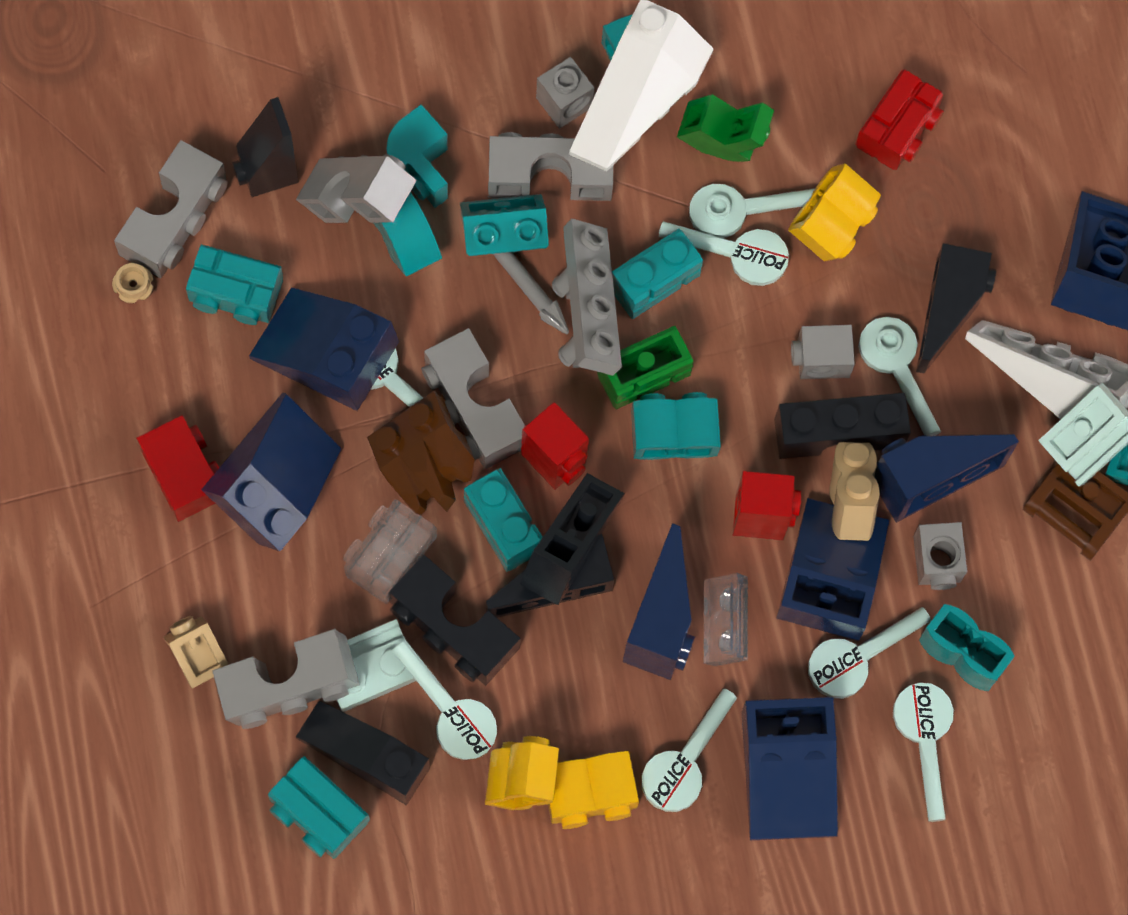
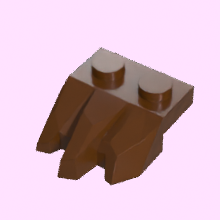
M435 391L367 437L383 476L418 518L426 511L427 500L430 498H435L447 512L456 501L452 482L457 479L465 483L471 481L475 461L465 435L456 430L443 397Z

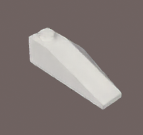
M640 0L614 52L572 144L569 155L607 172L640 140L641 135L658 119L661 120L674 103L684 94L687 95L696 86L713 53V48L679 14L651 1Z
M984 320L967 331L965 339L1060 419L1097 385L1102 383L1128 410V364L1096 352L1093 360L1081 357L1070 352L1071 345L1057 342V345L1036 344L1035 338L1029 333Z

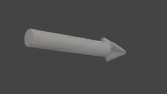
M512 252L493 254L540 312L538 315L541 316L540 319L562 333L568 334L569 329L557 300L552 302Z

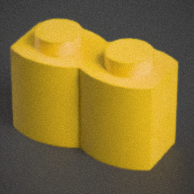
M846 163L833 166L819 182L811 198L798 212L788 231L823 261L837 258L842 259L855 246L856 240L854 236L859 226H866L877 214L878 208L876 204L881 194Z
M524 736L521 743L503 742L502 748L492 750L485 805L509 810H525L531 808L532 805L552 803L559 748L549 746V740L546 738Z
M629 751L557 763L553 802L548 804L552 824L562 823L563 829L578 828L588 824L587 818L605 815L606 821H615L630 817V810L638 807L639 799Z

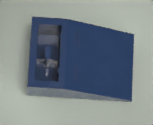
M807 498L776 618L859 641L866 629L890 520L876 516L873 534L869 541L839 540L832 529L834 505Z
M833 697L746 701L741 711L750 841L837 837V739Z

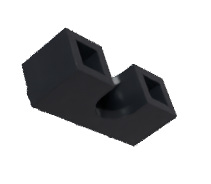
M905 393L779 404L774 418L779 459L820 456L824 449L838 445L839 442L870 443L874 450H883L898 439L904 438L907 442L911 434Z
M423 555L389 591L390 603L393 605L390 610L406 626H410L413 622L425 633L422 636L423 640L439 654L446 651L457 661L454 665L455 668L471 682L478 679L486 686L520 649L521 638L489 610L478 622L471 626L460 627L450 623L445 618L443 609L446 603L456 594V582Z

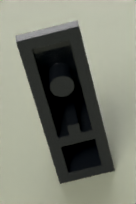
M279 97L269 100L236 145L239 160L232 162L239 186L247 184L251 198L299 183L292 134Z
M945 243L942 244L936 259L916 372L924 374L979 306L984 293L992 292L996 276V269L989 268L992 253Z
M587 473L532 552L520 585L559 605L577 578L625 493Z
M603 534L560 603L613 590L614 577ZM524 570L486 601V612L489 610L498 618L554 605V603L520 585L525 573Z
M320 700L296 735V739L406 806L430 769L429 758L391 735Z

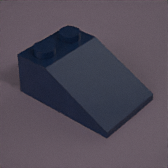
M1081 191L1055 278L1051 300L1052 306L1101 321L1107 325L1128 330V206Z
M291 287L249 357L251 360L358 411L397 347L399 339L392 322L356 304Z
M282 393L201 490L259 545L280 552L307 520L342 448L286 393Z
M1015 434L919 436L909 442H906L904 438L898 439L882 450L884 455L877 462L875 479L879 485L880 497L897 523L1004 467L1019 441Z
M673 523L628 637L622 661L671 680L675 668L684 670L695 636L688 634L691 624V612L681 527Z

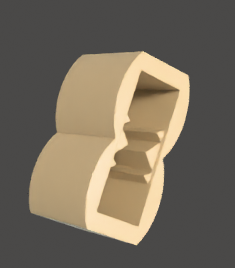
M839 442L835 449L829 493L834 504L832 529L839 540L869 541L873 534L880 490L875 479L877 457L870 443Z

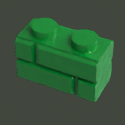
M672 326L620 350L622 367L613 376L597 372V375L613 407L617 410L633 401L639 400L643 395L654 393L669 386L670 381L676 383L691 376V368L694 361L676 326Z

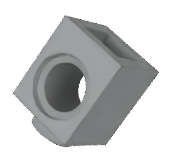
M571 57L537 78L536 99L559 129L588 111L593 101L594 87Z
M852 325L801 327L797 341L791 342L792 366H799L800 379L850 378L855 365Z
M962 522L919 525L913 536L918 585H931L933 590H947L956 587V583H961L967 573ZM934 550L945 552L949 556L951 564L947 566L936 564L932 560L930 552Z

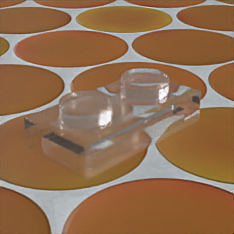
M735 573L705 579L703 663L719 666L747 661L748 576Z

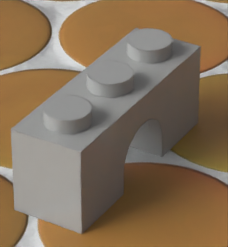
M506 132L499 136H490L488 198L530 195V182L535 174L545 169H554L562 172L568 178L570 183V200L611 201L613 166L606 172L569 155L575 138H563L559 134L549 133L543 134L540 137H522L518 133Z
M182 140L179 141L159 172L162 188L179 199L177 205L170 212L163 215L149 214L136 207L114 240L119 256L132 263L146 267L153 275L159 278L163 277L168 268L172 270L177 266L184 252L182 246L190 234L195 236L200 231L206 218V214H204L212 201L216 203L220 200L228 184L222 162Z
M388 154L383 156L361 155L360 157L339 156L338 158H321L318 160L296 200L325 223H347L354 210L370 223L393 222L417 180L404 170L406 166L402 161Z
M468 328L425 350V366L421 368L423 376L432 390L439 388L454 425L459 423L465 434L474 459H479L484 469H487L520 452L522 429L525 427V424L510 398L498 405L485 407L475 403L468 394L474 384L489 377V362L470 329Z
M333 629L294 642L298 657L297 668L293 676L283 683L273 684L270 680L266 663L254 657L212 670L225 720L237 726L241 725L242 729H250L265 724L267 716L282 712L283 715L302 712L308 708V702L323 698V701L326 702L334 701L349 694L348 689L360 684L346 636Z

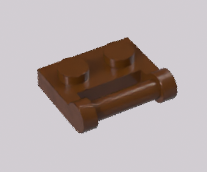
M1057 464L1022 510L1031 517L1036 514L1081 548L1082 552L1080 554L1091 561L1127 515L1128 492L1100 471L1079 487L1075 483L1076 480L1069 472H1065ZM1051 493L1056 495L1097 526L1099 530L1094 536L1090 535L1046 501Z

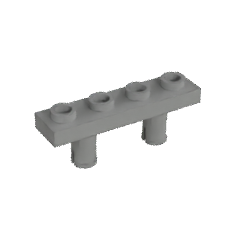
M571 218L563 227L567 267L552 281V288L556 295L562 298L566 295V299H570L573 337L559 349V359L568 367L573 365V368L581 367L613 376L622 367L608 230L604 227Z

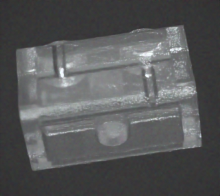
M396 499L388 508L384 505L378 508L368 524L372 528L363 542L356 539L343 557V560L347 562L344 566L345 576L361 588L366 589L384 604H388L390 601L389 591L425 554L437 538V528L431 522L416 514L412 509Z

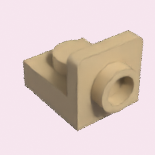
M193 616L185 617L169 627L171 632L164 636L167 645L170 647L192 689L213 678L212 670L229 665L208 623L203 617L195 620Z

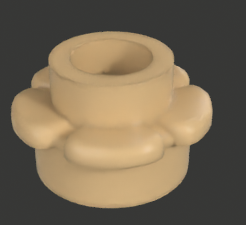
M136 263L125 264L119 268L114 276L112 287L114 292L119 293V298L122 301L136 303L137 300H145L151 295L153 291V286L151 285L153 276L146 267ZM131 281L137 282L135 287H131L129 284Z

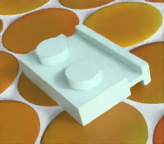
M1103 383L1099 384L1038 441L1064 471L1069 472L1076 480L1075 483L1080 487L1128 445V410Z
M397 619L347 640L360 685L348 689L349 694L337 700L342 712L416 681L392 651L402 641L406 640Z

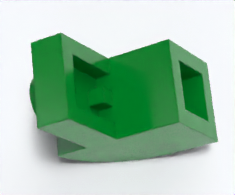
M711 94L688 101L677 138L698 151L711 156L735 162L750 161L753 150L762 147L770 134L769 125L774 109L763 102L736 109Z

